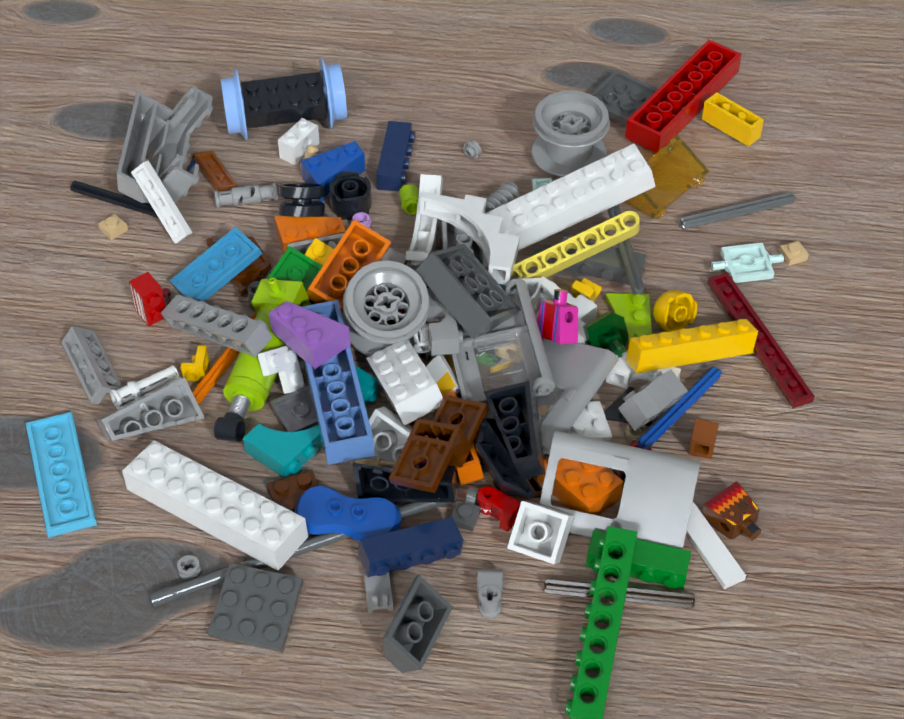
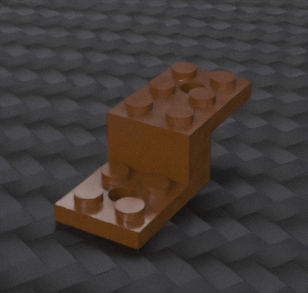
M444 395L432 421L417 418L389 476L390 482L400 486L435 493L448 465L463 467L478 434L480 424L489 410L487 403ZM463 418L459 424H452L453 421ZM427 462L423 468L416 469L418 464Z

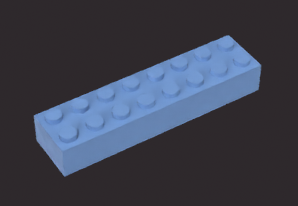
M338 300L302 306L305 309L344 324ZM350 346L316 369L304 360L327 464L375 456L373 435Z

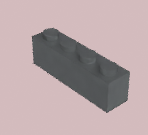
M564 236L562 242L571 237ZM587 241V242H586L587 245H594V244H595L594 242H590V241ZM616 247L605 249L564 269L630 285L620 250ZM569 249L566 253L572 255L575 254L577 250ZM634 252L642 278L647 255Z

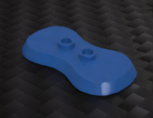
M316 486L306 490L298 499L294 509V513L306 519L307 532L309 534L339 533L347 535L358 542L362 538L399 530L401 524L400 509L387 499L350 498L324 486Z

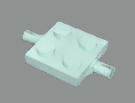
M763 243L721 247L720 253L723 261H712L711 269L712 271L724 269L735 283L773 279L774 270L772 264L783 263L784 256L783 254L770 255L765 250Z

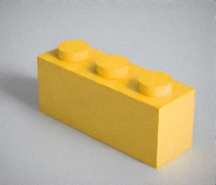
M717 92L704 102L702 120L748 147L761 137L764 123L763 118Z

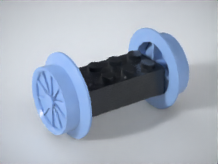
M320 58V72L241 82V87L238 70L235 69L232 77L220 79L229 135L241 133L244 139L248 140L246 120L248 128L298 122L302 118L305 120H316L327 117L329 129H332L335 120L347 119L346 96L340 65H327L323 58Z

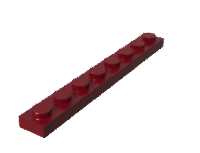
M728 272L708 278V286L732 321L747 319L758 330L753 351L792 408L813 402L815 396Z

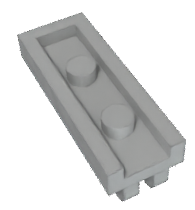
M363 568L368 613H373V610L388 608V611H392L393 600L389 572L382 576L367 577Z

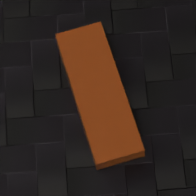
M213 151L196 153L194 155L195 162L199 165L215 190L220 192L239 187Z

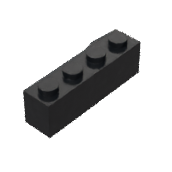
M355 462L352 464L358 499L384 498L391 502L455 501L458 484L455 466H447L436 492L432 493L392 484L389 476L395 465H366ZM417 465L416 469L423 468L425 465Z

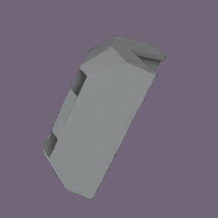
M191 86L172 110L137 91L117 170L118 191L141 203H149L131 173L143 162L149 160L174 203H177L181 197L184 198L190 186H195L200 176L198 174L199 165L196 163L189 172L183 170L188 160L186 153L191 145L189 143L190 134L195 128L198 129L201 126L205 116L208 117L213 110L211 105L213 97Z

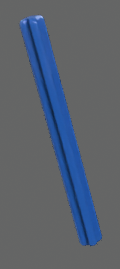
M716 366L711 367L684 396L672 405L638 439L637 447L648 450L721 377V370L717 369Z

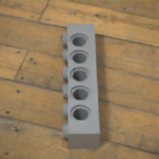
M177 294L161 312L164 319L174 329L256 357L272 339L271 334L267 330L268 326L262 320H254L245 314H236L232 310L226 311L217 305L211 306L202 300L200 302L196 301L190 296L184 297Z

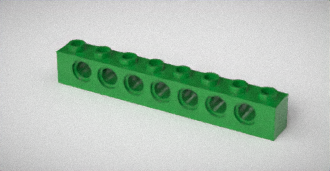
M607 526L606 535L601 534L598 549L603 550L602 556L596 557L594 572H598L597 580L592 579L589 595H594L592 603H587L585 618L589 619L588 626H582L580 642H584L583 651H577L575 666H579L578 675H572L570 690L574 691L573 700L568 699L565 715L569 716V719H603L636 546L637 531ZM618 554L621 557L618 559L611 558L609 555ZM608 576H612L617 580L610 582L607 581L605 578ZM608 599L612 604L604 605L600 601ZM602 622L608 627L600 629L595 624ZM599 646L603 651L595 653L590 648ZM589 670H594L599 675L596 677H589L586 675V672ZM590 695L594 700L592 702H584L581 700V696Z

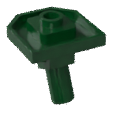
M608 311L583 326L589 346L607 349L617 355L618 358L623 357L622 353L626 352L625 345L629 337L624 317Z

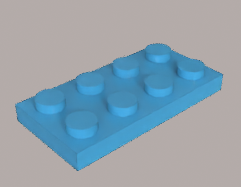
M234 227L173 277L170 282L184 297L190 296L196 301L200 302L202 300L205 302L262 255V252L237 227Z

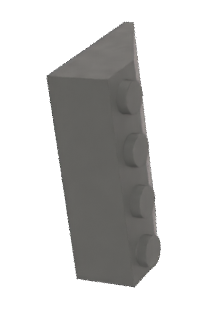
M465 244L432 252L415 270L424 283L434 292L435 298L446 306L449 314L454 319H457L462 325L464 332L473 339L485 335L521 310Z

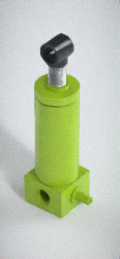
M275 277L261 279L252 299V305L257 314L254 320L260 319L268 326L267 330L271 334L272 339L260 353L287 345L272 332L269 312L286 301L300 307L311 305L303 282L277 280ZM242 352L238 355L223 389L225 398L231 403L230 409L224 417L217 418L214 425V436L217 440L241 442L245 436L244 417L247 410H260L267 400L278 373L263 376L258 355L253 357Z

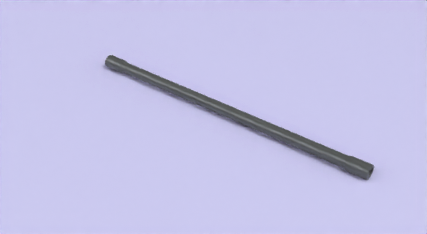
M412 502L398 508L401 512V519L452 502ZM328 533L306 539L290 558L349 538V536L339 533ZM255 558L237 564L256 569L268 566ZM228 567L149 593L153 608L224 582Z

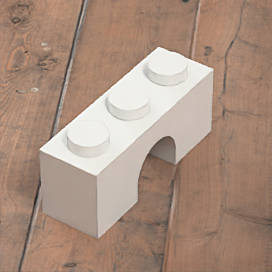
M627 352L622 353L623 357L618 358L619 361L607 376L606 383L627 389L629 384L636 379L645 380L650 384V378L659 371L665 373L672 369L678 379H680L681 369L671 367L636 373L626 362Z

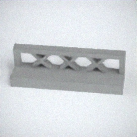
M72 326L61 343L90 403L99 404L106 393L110 394V390H117L123 386L95 331Z

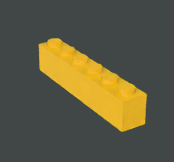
M740 319L738 321L721 322L719 324L702 325L695 328L633 337L629 341L626 362L636 373L752 354L758 330L747 319Z

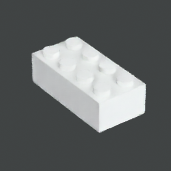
M408 339L394 343L366 358L376 379H378L380 386L404 426L439 408L443 399L442 394Z

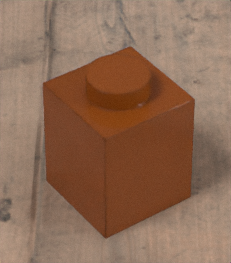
M696 419L688 454L712 459L719 423Z

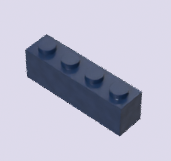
M388 121L376 174L377 190L399 191L402 185L406 184L407 171L405 170H409L410 158L408 156H412L413 144L411 143H415V131H412V123Z
M453 517L362 538L359 542L358 556L367 577L382 576L388 572L406 570L413 566L430 564L445 558H454L461 554L463 538Z

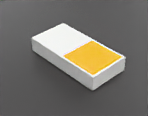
M437 355L426 366L427 370L433 377L442 395L455 391V394L460 391V387L455 374L445 357Z

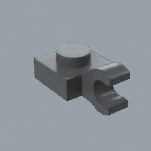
M470 486L465 502L457 501L451 515L457 527L473 532L481 513V507L476 506L479 488Z

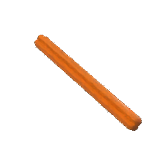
M256 312L250 317L251 319H255ZM227 347L194 388L192 393L198 404L202 402L240 353L239 351Z

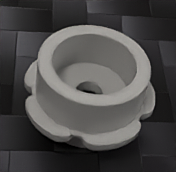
M474 140L464 144V154L470 159L472 157L478 159V155L482 153L480 145Z

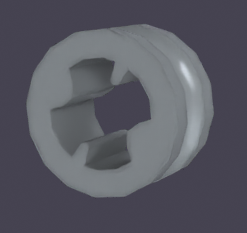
M184 556L177 563L179 576L183 580L189 581L200 575L199 560L195 556Z

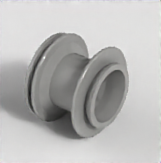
M560 91L548 95L539 102L533 116V126L539 136L536 137L532 144L531 154L535 163L542 170L549 174L563 177L607 156V148L602 139L609 131L610 119L606 106L597 97L580 91Z
M378 261L364 266L349 281L343 298L342 317L344 325L349 326L351 344L368 356L394 343L407 339L413 347L415 345L413 336L420 331L429 316L430 296L422 278L407 265L395 261ZM374 303V306H368L369 304ZM402 309L405 314L399 313L398 310ZM376 316L379 318V321L374 322L371 320V317ZM393 320L395 324L389 325L387 321Z

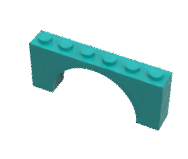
M355 366L366 407L378 397V379ZM258 424L243 437L245 452L282 478L297 474L301 467L308 460L313 459L323 447L319 424L307 430L296 432L276 431Z

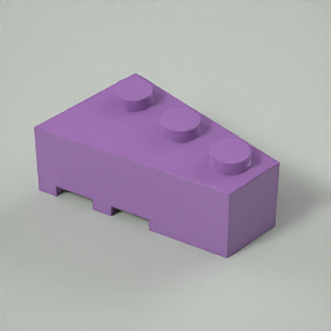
M286 301L269 312L272 332L314 369L351 345L349 326Z

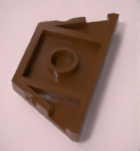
M253 236L247 238L261 250L262 255L231 279L241 297L248 293V286L251 283L260 281L272 269L270 260ZM213 238L206 239L209 248L216 243L213 241Z

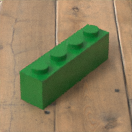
M593 529L586 560V567L593 570L596 557L602 556L603 550L598 549L601 534L606 535V532ZM637 539L630 577L647 583L653 582L666 585L669 588L684 589L692 551ZM618 554L609 555L611 558L618 559L621 557Z

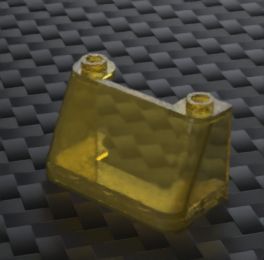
M676 135L667 146L661 148L653 157L646 161L652 170L656 187L625 202L652 219L655 216L659 219L668 211L666 208L694 185L697 188L706 181L704 176L709 170L679 135Z

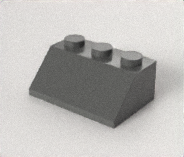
M417 575L413 580L383 637L384 657L401 673L422 669L453 608L420 575Z

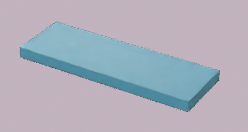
M72 412L27 422L26 428L48 538L96 526L95 513Z

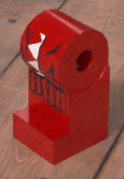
M483 487L477 493V505L481 507V513L498 519L500 521V528L508 532L515 524L521 502L493 487Z

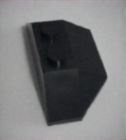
M484 418L479 427L475 448L481 460V466L493 478L494 486L506 494L541 498L543 488L535 476L521 479L496 420Z

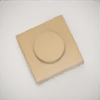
M116 214L98 223L99 230L110 240L128 231L127 224Z
M799 240L781 245L779 248V253L783 254L784 260L789 266L808 260L809 254Z

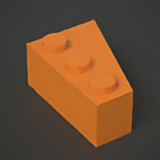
M274 216L276 234L283 254L290 243L346 232L341 217Z

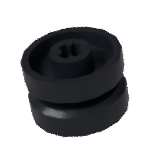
M314 183L279 185V196L284 199H292L279 204L280 215L289 217L325 215V204L321 201L313 200L321 199L325 196V185Z

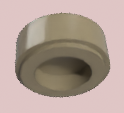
M628 423L624 430V438L628 443L633 444L648 429L644 425L634 430Z

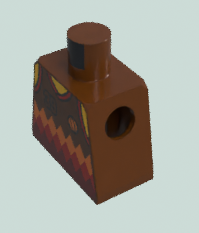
M737 481L703 504L701 513L710 526L729 539H735L744 533L748 538L754 540L762 531L755 524L759 508Z

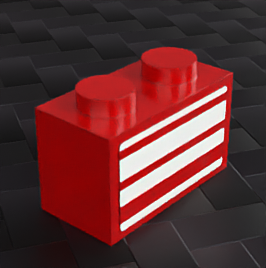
M146 272L130 280L129 284L135 311L144 322L151 326L164 319L161 312L166 306L162 287L152 275Z

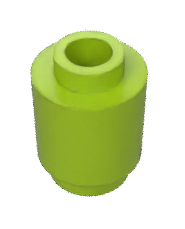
M413 184L405 185L399 190L402 209L409 215L417 214L419 188Z

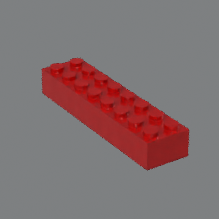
M708 40L627 119L625 138L659 154L704 108V102L716 92L718 93L739 72L742 54Z

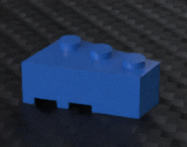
M356 141L304 159L301 161L302 179L305 183L325 185V196L330 193V182L336 180L337 175L345 172H356L360 175L365 171L364 152ZM323 197L317 200L323 202L325 198Z

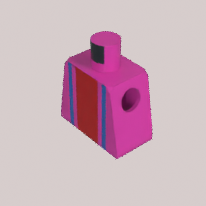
M554 289L553 300H543L541 302L537 323L542 338L558 344L578 343V307L567 303L568 290Z

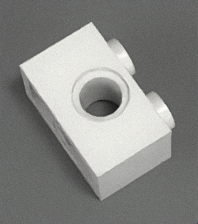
M303 118L300 119L278 139L280 158L296 166L305 157V151L309 145L317 146L319 144L318 125Z

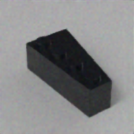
M530 381L484 391L521 479L545 474L537 396Z

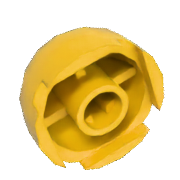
M675 289L661 294L653 308V316L657 325L666 332L684 329L688 323L692 324L697 314V302L693 300V296L685 291Z

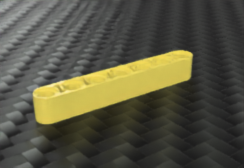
M634 211L621 213L515 264L511 277L516 276L518 279L541 278L544 276L547 278L635 236L640 229L639 216ZM627 221H633L635 222V225L628 227L625 225V223ZM609 230H613L616 232L612 236H607L605 234ZM590 239L596 241L594 245L586 244V242ZM569 249L577 250L576 253L572 255L566 253ZM550 258L557 259L554 264L547 263V260ZM531 267L538 268L535 273L527 272Z

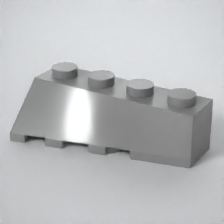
M177 377L97 418L96 421L106 440L113 441L204 419L205 417L185 377Z

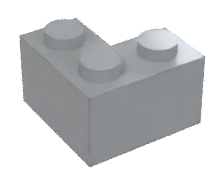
M672 369L665 373L657 372L650 378V384L646 383L637 390L638 393L632 391L623 398L625 402L618 409L634 430L661 416L688 392Z

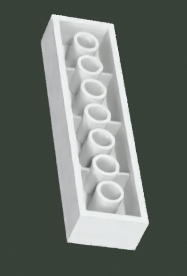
M632 144L485 214L503 217L501 233L520 236L519 251L656 186L652 170L636 145Z
M156 441L151 442L122 470L127 490L276 570H279L308 538L306 519Z

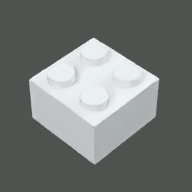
M521 501L507 549L552 564L560 563L574 515L531 501Z

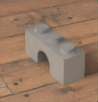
M428 290L430 310L426 322H438L429 323L431 355L458 354L459 344H463L462 330L457 328L460 327V323L449 314L446 306L435 298L434 292Z

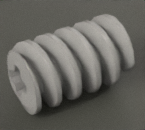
M508 181L494 193L490 194L489 197H486L485 213L521 197L518 187L513 182Z

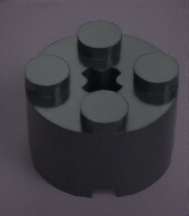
M345 172L337 175L336 180L331 181L329 185L331 208L337 214V217L345 220L353 218L359 212L369 214L372 206L371 183L366 176L365 178L359 176V173Z

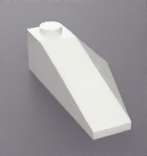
M383 406L375 409L369 419L375 456L365 458L371 460L381 458V461L397 462L412 431V427L409 424L404 426L399 416Z

